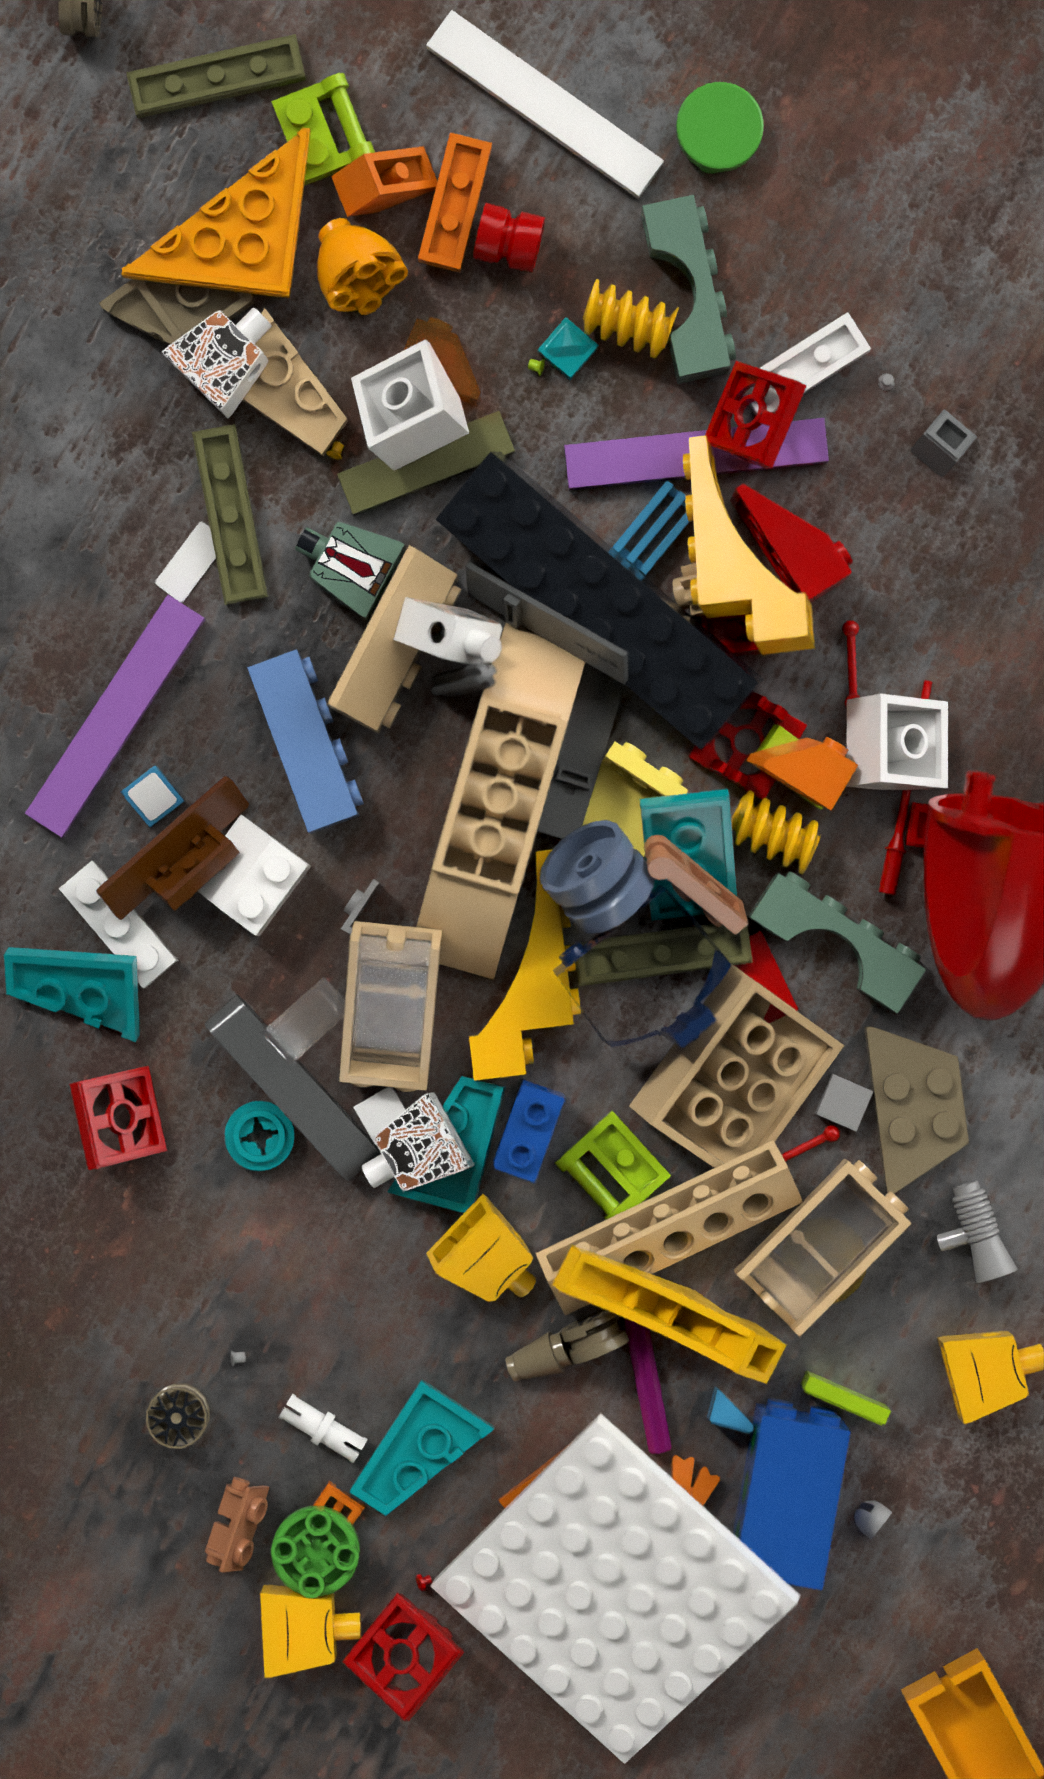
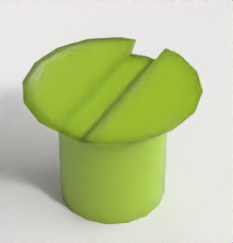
M530 359L528 369L538 372L539 376L542 375L541 372L544 371L545 359L541 361Z

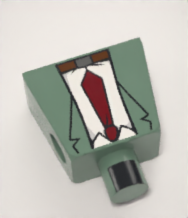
M337 522L329 538L306 527L298 540L295 550L316 561L309 574L310 579L362 620L368 622L404 555L406 547L400 541Z

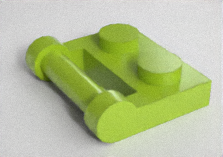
M344 73L333 74L317 84L271 101L287 142L295 137L302 128H310L311 135L304 186L337 173L363 154L375 152L372 142H366L346 91L349 88V84ZM329 97L332 100L350 146L348 151L340 154L319 105V101Z
M613 1110L554 1162L562 1172L567 1170L606 1213L605 1220L642 1203L671 1177V1174ZM588 1150L629 1194L620 1203L579 1159Z

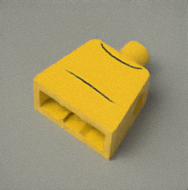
M484 1194L468 1208L426 1253L436 1274L488 1302L495 1301L507 1288L518 1297H524L533 1289L536 1283V1277L526 1270L533 1260V1256L526 1243Z
M1008 1331L950 1335L937 1338L957 1415L963 1424L971 1423L1029 1396V1391L1024 1375L1044 1370V1350L1042 1345L1037 1344L1017 1349L1015 1338Z
M263 1585L260 1600L265 1678L334 1663L337 1656L336 1641L359 1640L361 1638L360 1612L335 1614L334 1593L316 1598H307L286 1586Z

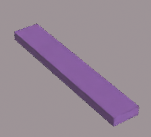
M824 418L792 421L773 468L768 469L828 463L829 457ZM762 424L757 429L752 430L745 446L761 442L766 437L769 426ZM731 427L733 437L737 427ZM707 430L564 445L569 490L685 478L683 454L689 453V438L705 436ZM713 448L717 475L767 470L727 452Z
M170 595L166 596L25 812L26 815L64 838L206 620L204 617Z

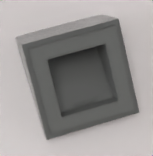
M944 409L912 446L911 452L935 473L943 477L961 458L977 436Z

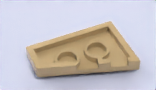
M264 308L261 314L272 327L255 345L267 357L268 363L243 398V401L321 456H324L348 422V419Z

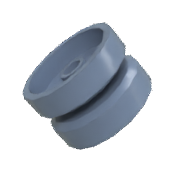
M595 821L574 830L556 845L548 854L541 867L540 882L556 904L562 905V909L579 931L587 934L607 931L627 920L647 900L654 886V878L648 872L646 859L638 850L633 849L634 846L618 824L612 821Z

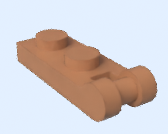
M662 835L651 836L645 841L644 852L647 859L648 872L651 877L658 880L668 879L671 881L676 893L687 902L694 900L702 907L705 916L717 927L724 925L737 935L748 925L743 901Z

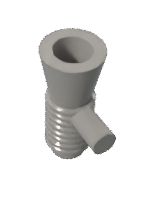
M978 1180L953 1188L955 1197H953L952 1202L955 1203L954 1207L957 1209L956 1213L959 1215L958 1219L961 1220L960 1225L963 1227L937 1235L941 1251L944 1252L970 1244L976 1283L990 1281L1017 1271L1018 1268L998 1235L1000 1230L997 1228L996 1218L993 1217L994 1212L991 1211L990 1201L987 1200L986 1190L980 1188Z

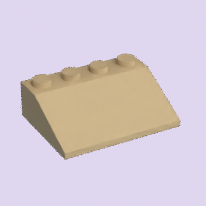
M734 965L731 966L723 980L703 1003L710 1009L717 1021L699 1034L697 1040L689 1042L683 1048L674 1043L629 1105L653 1127L714 1168L772 1140L775 1142L844 1047L838 1040ZM770 1004H773L787 1014V1016L770 1024L763 1020Z

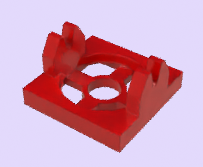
M735 361L705 433L711 446L765 469L773 468L807 386L797 380ZM751 387H754L752 394L744 396L739 401V399L744 393H746ZM769 388L775 389L779 396V406L776 413L767 411V405L764 401ZM756 401L758 413L753 421L745 424L743 421L744 410L751 402ZM733 414L734 420L738 425L734 437L731 431V419ZM762 424L769 426L766 437L761 442L745 446L752 430L757 429Z
M754 692L740 708L757 710L750 724L735 727L727 723L719 732V734L730 739V747L733 754L729 761L725 763L720 760L716 752L715 738L702 750L695 745L688 758L746 792H754L755 797L763 800L768 795L776 779L763 771L752 774H744L738 771L750 754H743L737 750L735 746L737 733L743 729L753 730L759 737L760 746L764 740L761 730L769 717L776 725L781 726L797 739H800L807 724L788 714V711L779 704H774L767 697Z
M149 1066L70 1083L88 1170L167 1151ZM122 1086L130 1090L137 1098L140 1106H135L131 1101L125 1099ZM107 1087L110 1104L106 1108L105 1114L94 1116L93 1105L95 1098ZM118 1105L125 1106L130 1114V1122L126 1129L119 1128L114 1121V1110ZM142 1119L143 1126L140 1137L134 1143L132 1131L137 1127L138 1121ZM108 1127L111 1132L117 1134L121 1150H114L106 1146L99 1139L98 1130Z
M397 1593L342 1662L404 1721H410L465 1652L451 1639L453 1637L451 1631L437 1623L438 1619L425 1610H419L402 1593ZM399 1623L417 1625L407 1639L399 1638L394 1640L385 1631L389 1626ZM428 1636L432 1641L435 1653L433 1669L430 1673L419 1663L420 1655L418 1648ZM376 1643L384 1650L383 1659L385 1666L380 1672L375 1670L373 1664V1652ZM404 1643L412 1651V1662L406 1669L398 1670L391 1662V1652L396 1645ZM397 1674H410L420 1685L417 1688L402 1691L390 1683Z

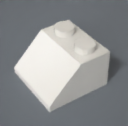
M426 339L351 378L368 449L393 471L469 434L460 397L431 344Z
M888 694L848 699L847 749L849 751L846 757L858 764V767L846 787L875 790L948 789V702Z
M241 814L225 835L233 842L240 853L223 870L204 884L198 892L255 936H260L308 872L311 865Z

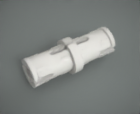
M292 1394L286 1405L295 1409L301 1415L299 1416L284 1407L278 1418L280 1420L283 1419L311 1436L310 1441L317 1446L321 1442L348 1459L349 1462L354 1463L359 1452L344 1442L347 1441L362 1450L367 1438L361 1437L334 1420L335 1415L327 1412L325 1415L296 1397L295 1394Z

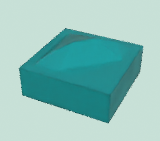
M565 317L539 347L537 353L571 380L599 348V345Z

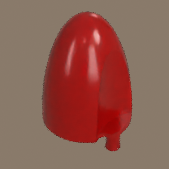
M967 771L965 792L963 794L939 795L929 800L924 843V901L927 930L937 971L953 1001L974 1018L984 1021L998 1020L1010 1016L1022 1008L1036 995L1044 984V802L1032 803L1014 797L992 795L995 775L986 772Z

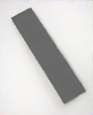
M469 562L465 566L468 595L503 614L506 623L515 628L522 625L623 684L628 681V652Z
M588 663L585 664L536 831L559 840L564 839L583 825L625 684Z

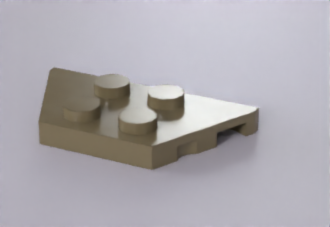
M132 279L99 302V305L109 315L169 346L216 311L220 310L228 319L232 320L254 304V297L250 293Z
M868 1026L864 1027L872 1091H874L873 1099L886 1194L889 1191L896 1193L969 1144L958 1056Z

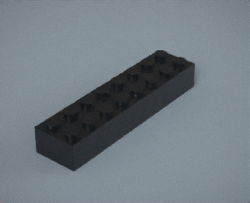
M491 451L435 519L511 586L628 652V681L625 684L701 750L713 741L765 680L502 452Z

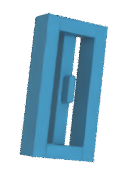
M667 480L612 547L644 576L650 572L690 523L685 513L645 563L638 559L680 506L686 509V495L681 491L679 492ZM669 495L674 500L634 549L629 552L624 547L664 498Z

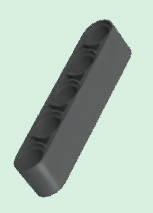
M238 994L204 1023L218 1042L346 1181L349 1182L362 1170L361 1165L381 1153L370 1137Z

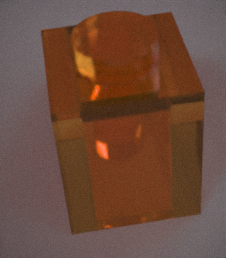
M429 317L427 322L417 318L403 351L426 339L435 351L460 400L478 407L481 401V391L458 335L451 332L453 327L434 317Z

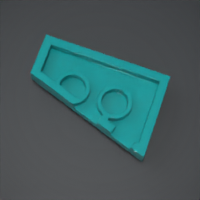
M8 947L4 953L7 995L53 1012L63 1010L84 1018L83 1023L99 1029L100 1025L119 1031L122 1033V1038L136 1042L139 1038L137 956Z
M461 1076L443 1104L446 1114L475 1164L473 1167L407 1191H402L395 1179L387 1192L465 1213L477 1200L506 1087Z
M421 1379L349 1492L386 1516L427 1484L432 1477L447 1465L452 1464L462 1456L466 1450L481 1438L483 1439L492 1432L495 1426Z

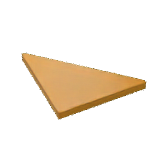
M302 128L295 137L277 151L275 149L228 189L226 187L179 227L177 225L151 245V248L131 264L128 263L124 266L121 274L123 278L290 298L311 135L310 128Z

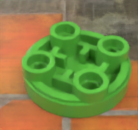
M713 82L694 90L682 103L676 122V136L684 155L702 171L712 174L731 171L748 162L760 145L764 129L763 115L753 96L743 88L727 82Z
M325 1506L304 1507L287 1516L278 1527L271 1547L272 1562L281 1581L293 1591L307 1598L328 1595L342 1588L353 1576L360 1556L359 1538L354 1526L340 1512Z

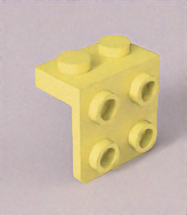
M614 742L601 762L582 826L602 820L615 822L634 846L633 849L638 850L644 857L640 799L686 794L688 789L681 785L683 779L666 767H661L658 770L645 762L646 754L634 745L625 742L621 746Z

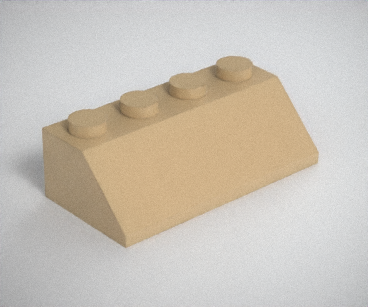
M410 545L408 546L327 703L332 710L378 734L383 725L391 728L402 706L395 702L403 687L411 689L422 667L415 663L421 650L394 640L405 597L454 606L461 592V588L455 586L458 581L456 573ZM434 624L431 634H439L441 627Z

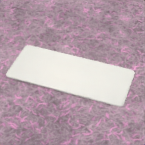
M204 522L198 523L155 581L157 586L179 602H183L216 559L211 530Z

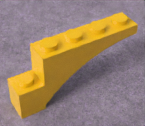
M707 436L690 437L689 453L683 454V469L686 480H691L692 495H686L685 507L688 521H694V536L688 537L689 558L691 563H696L697 578L690 580L693 604L699 605L707 619L748 614L746 615L748 640L755 642L762 655L815 649L812 606L806 594H796L786 587L760 563L745 545L726 510L717 478L714 450Z
M552 850L536 851L537 894L535 915L529 943L519 971L505 999L479 1034L469 1035L474 1080L526 1074L525 1065L534 1064L531 1038L522 1039L521 1030L573 1025V1015L581 1014V1010L578 1005L580 1006L578 988L570 989L568 978L569 971H576V963L574 962L558 976L553 971L562 963L559 956L572 945H565L563 928L571 927L570 919L566 916L562 905L556 904L540 882L541 867Z
M574 1245L571 1246L552 1283L562 1293L634 1321L720 1363L736 1374L765 1384L769 1381L786 1347L785 1343L755 1322L725 1312L696 1290Z

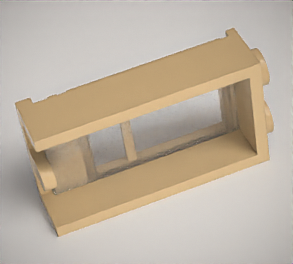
M354 921L349 945L339 1082L351 1083L354 1086L363 1088L375 1085L394 1087L403 1092L427 1091L442 930Z
M844 1158L803 1202L734 1269V1272L799 1337L912 1224L904 1216L909 1208L891 1191L884 1196L873 1185L878 1178L860 1160L852 1165Z

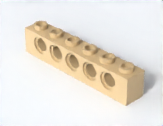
M774 1140L535 1254L564 1315H567L591 1304L562 1293L552 1285L572 1245L653 1274L784 1212L803 1201L784 1158Z

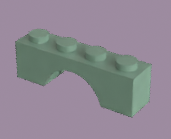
M694 195L642 205L641 220L649 257L669 262L677 267L686 276L693 292L694 305L690 316L678 329L670 333L668 340L677 384L727 374L731 366L730 360L736 359V351L731 333L724 335L721 318L727 317V310L722 291L715 292L711 277L712 275H717L718 270L713 249L706 250L702 233L709 231L704 206L696 207Z
M789 871L786 877L780 873L775 874L747 918L782 941H788L799 933L812 929L826 930L838 935L851 947L858 963L856 989L892 1013L898 1014L926 971L924 967L918 964L921 956L901 943L896 948H893L882 941L881 938L884 932L864 919L861 920L859 925L844 916L848 909L833 898L826 895L822 901L807 892L811 884L793 872Z

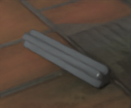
M481 662L437 673L432 677L435 685L430 690L434 696L443 695L445 698L487 689L495 685L496 682L493 675L497 672V669L493 664L485 666Z

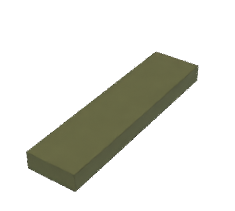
M296 34L126 72L137 118L306 80Z
M500 411L467 423L469 434L395 471L380 458H376L337 473L353 516L478 468L491 451L502 452L506 457L515 454V449Z
M236 425L192 432L224 604L229 605L267 598L268 592Z
M713 923L701 925L730 964L753 963L748 926H745L735 935L724 925L721 927H717ZM695 926L604 938L576 961L579 986L710 969L715 949ZM590 940L580 941V943L584 946Z

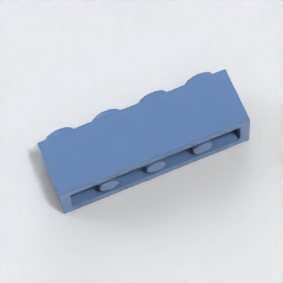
M296 649L247 667L308 833L312 834L360 816L357 806L364 804L355 779L347 782L341 767L349 762L340 738L334 741L331 740L326 725L334 721L325 697L316 699L311 684L317 682L318 678L310 657L302 659Z

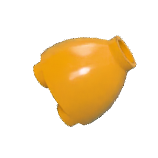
M337 218L328 222L319 232L318 238L321 246L317 262V276L320 288L331 309L339 312L358 310L361 315L371 314L381 306L382 298L408 275V269L394 246L385 238L367 228L351 225L345 218Z

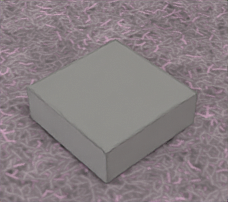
M832 1074L815 1114L857 1131L874 1091Z

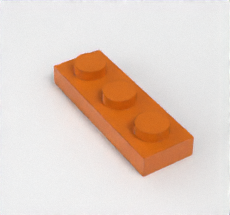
M450 132L418 256L419 263L461 272L492 151V143Z

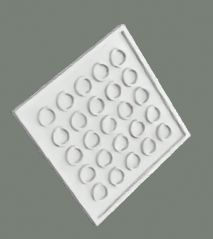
M601 1413L434 1579L430 1586L624 1764L797 1604L800 1597L794 1589Z

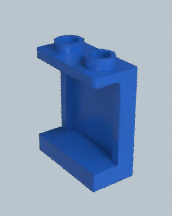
M522 1079L493 1159L495 1169L535 1183L565 1100L564 1093Z

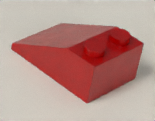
M745 484L735 489L730 502L780 581L796 594L805 593L809 602L812 603L842 584L851 575L852 571L849 565L853 563V560L841 541L833 543L828 534Z

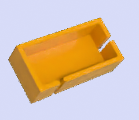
M978 1648L943 1666L947 1675L939 1678L934 1671L901 1689L904 1698L948 1779H1044V1768Z

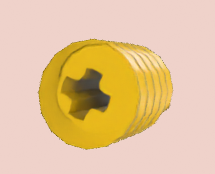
M596 279L582 319L584 320V334L591 335L599 325L601 340L607 341L613 332L616 331L618 346H624L630 337H633L635 352H640L647 343H650V357L656 358L667 345L679 308L677 307L669 317H666L664 302L660 301L653 311H649V297L643 296L635 306L632 304V291L627 290L618 300L616 299L615 285L611 284L601 294L599 293V279Z
M748 791L740 799L731 818L732 830L735 831V845L740 846L750 837L751 852L756 853L765 844L767 845L768 860L771 861L779 852H783L784 867L787 868L795 859H798L799 874L803 875L821 838V834L818 835V821L811 820L802 828V814L795 813L786 821V807L780 805L770 814V800L764 798L755 807L754 792Z

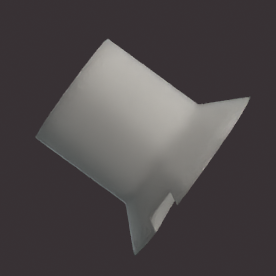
M886 373L878 378V386L882 390L887 391L894 387L895 380L892 375Z
M230 1350L232 1367L236 1363L246 1362L244 1351L234 1353Z

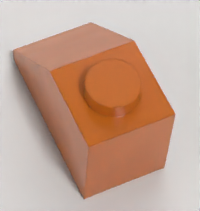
M424 146L366 153L331 176L347 217L383 211L436 189L437 178Z
M808 737L753 752L746 760L812 803L831 811L858 767V764L845 757L849 750L828 737L824 739L823 743Z

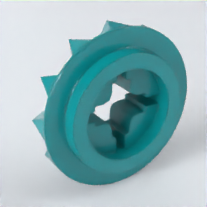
M252 1101L239 1107L230 1116L225 1128L226 1148L230 1156L242 1167L254 1171L269 1170L280 1165L290 1154L294 1146V1126L280 1108L272 1102ZM255 1117H258V1121L264 1130H278V1134H273L272 1137L266 1140V1147L264 1148L266 1154H262V1149L259 1148L256 1141H242L241 1139L254 1131Z

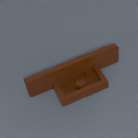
M228 776L220 779L97 889L96 892L119 920L125 918L151 893H155L172 910H177L240 853L233 842L221 833L224 828L249 807L248 801L233 780Z

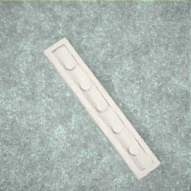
M453 10L450 11L427 43V50L637 199H639L662 167L664 160Z

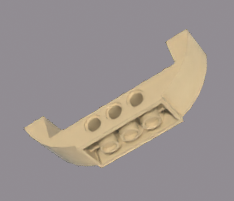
M508 623L505 624L500 638L502 644L501 653L492 662L497 669V672L493 675L496 683L494 686L484 689L417 923L418 928L442 930L439 964L493 980L586 663L522 625L515 628Z

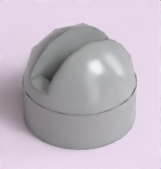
M875 1500L862 1502L860 1509L855 1510V1525L860 1532L871 1540L892 1514V1511Z

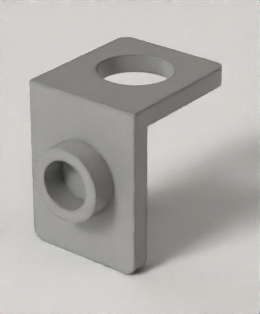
M373 879L365 893L358 889L343 910L350 916L342 926V930L351 935L354 921H357L381 884L380 882Z

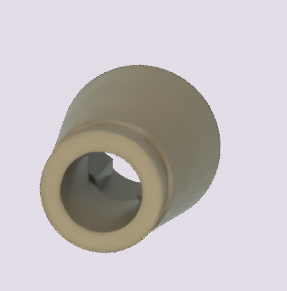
M550 1331L514 1352L513 1355L505 1358L508 1372L514 1382L521 1379L525 1380L565 1373V1368L574 1364L569 1354L571 1351L569 1343L564 1342L560 1332L552 1334Z

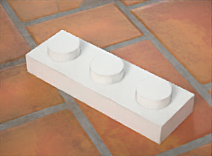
M847 312L763 365L760 369L797 380L807 386L805 392L870 352L871 347ZM751 387L743 396L752 394L754 387ZM769 388L764 401L767 405V411L774 413L779 406V396L775 389ZM754 401L749 406L754 414L757 415L758 404Z
M92 860L63 884L59 890L114 954L137 956L138 983L142 988H146L176 963L178 959L135 909L122 920H119L111 912L96 892L109 878L97 863Z

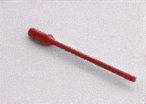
M924 680L921 699L930 698L932 681ZM911 790L902 791L895 832L888 846L885 847L886 855L878 891L882 894L896 895L903 854L906 853L903 843V831Z

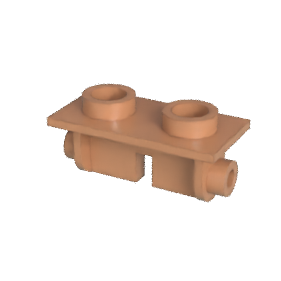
M233 1477L232 1483L226 1484L218 1514L231 1519L229 1526L219 1521L214 1522L205 1548V1553L208 1554L206 1562L219 1566L220 1572L243 1570V1567L250 1560L254 1550L252 1540L257 1525L262 1521L267 1511L268 1502L266 1497L269 1486L249 1487L250 1482L239 1477Z

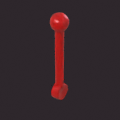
M853 620L846 621L842 626V631L847 636L849 696L846 697L844 702L846 708L848 699L860 697L857 695L855 636L859 632V625Z
M833 1125L827 1126L822 1134L781 1155L786 1162L826 1141L836 1142L840 1137V1130Z

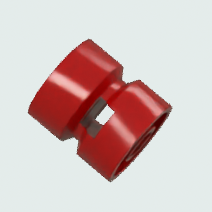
M486 203L477 232L473 259L498 263L503 257H506L509 268L533 273L546 217L522 211L515 219L512 218L509 209Z

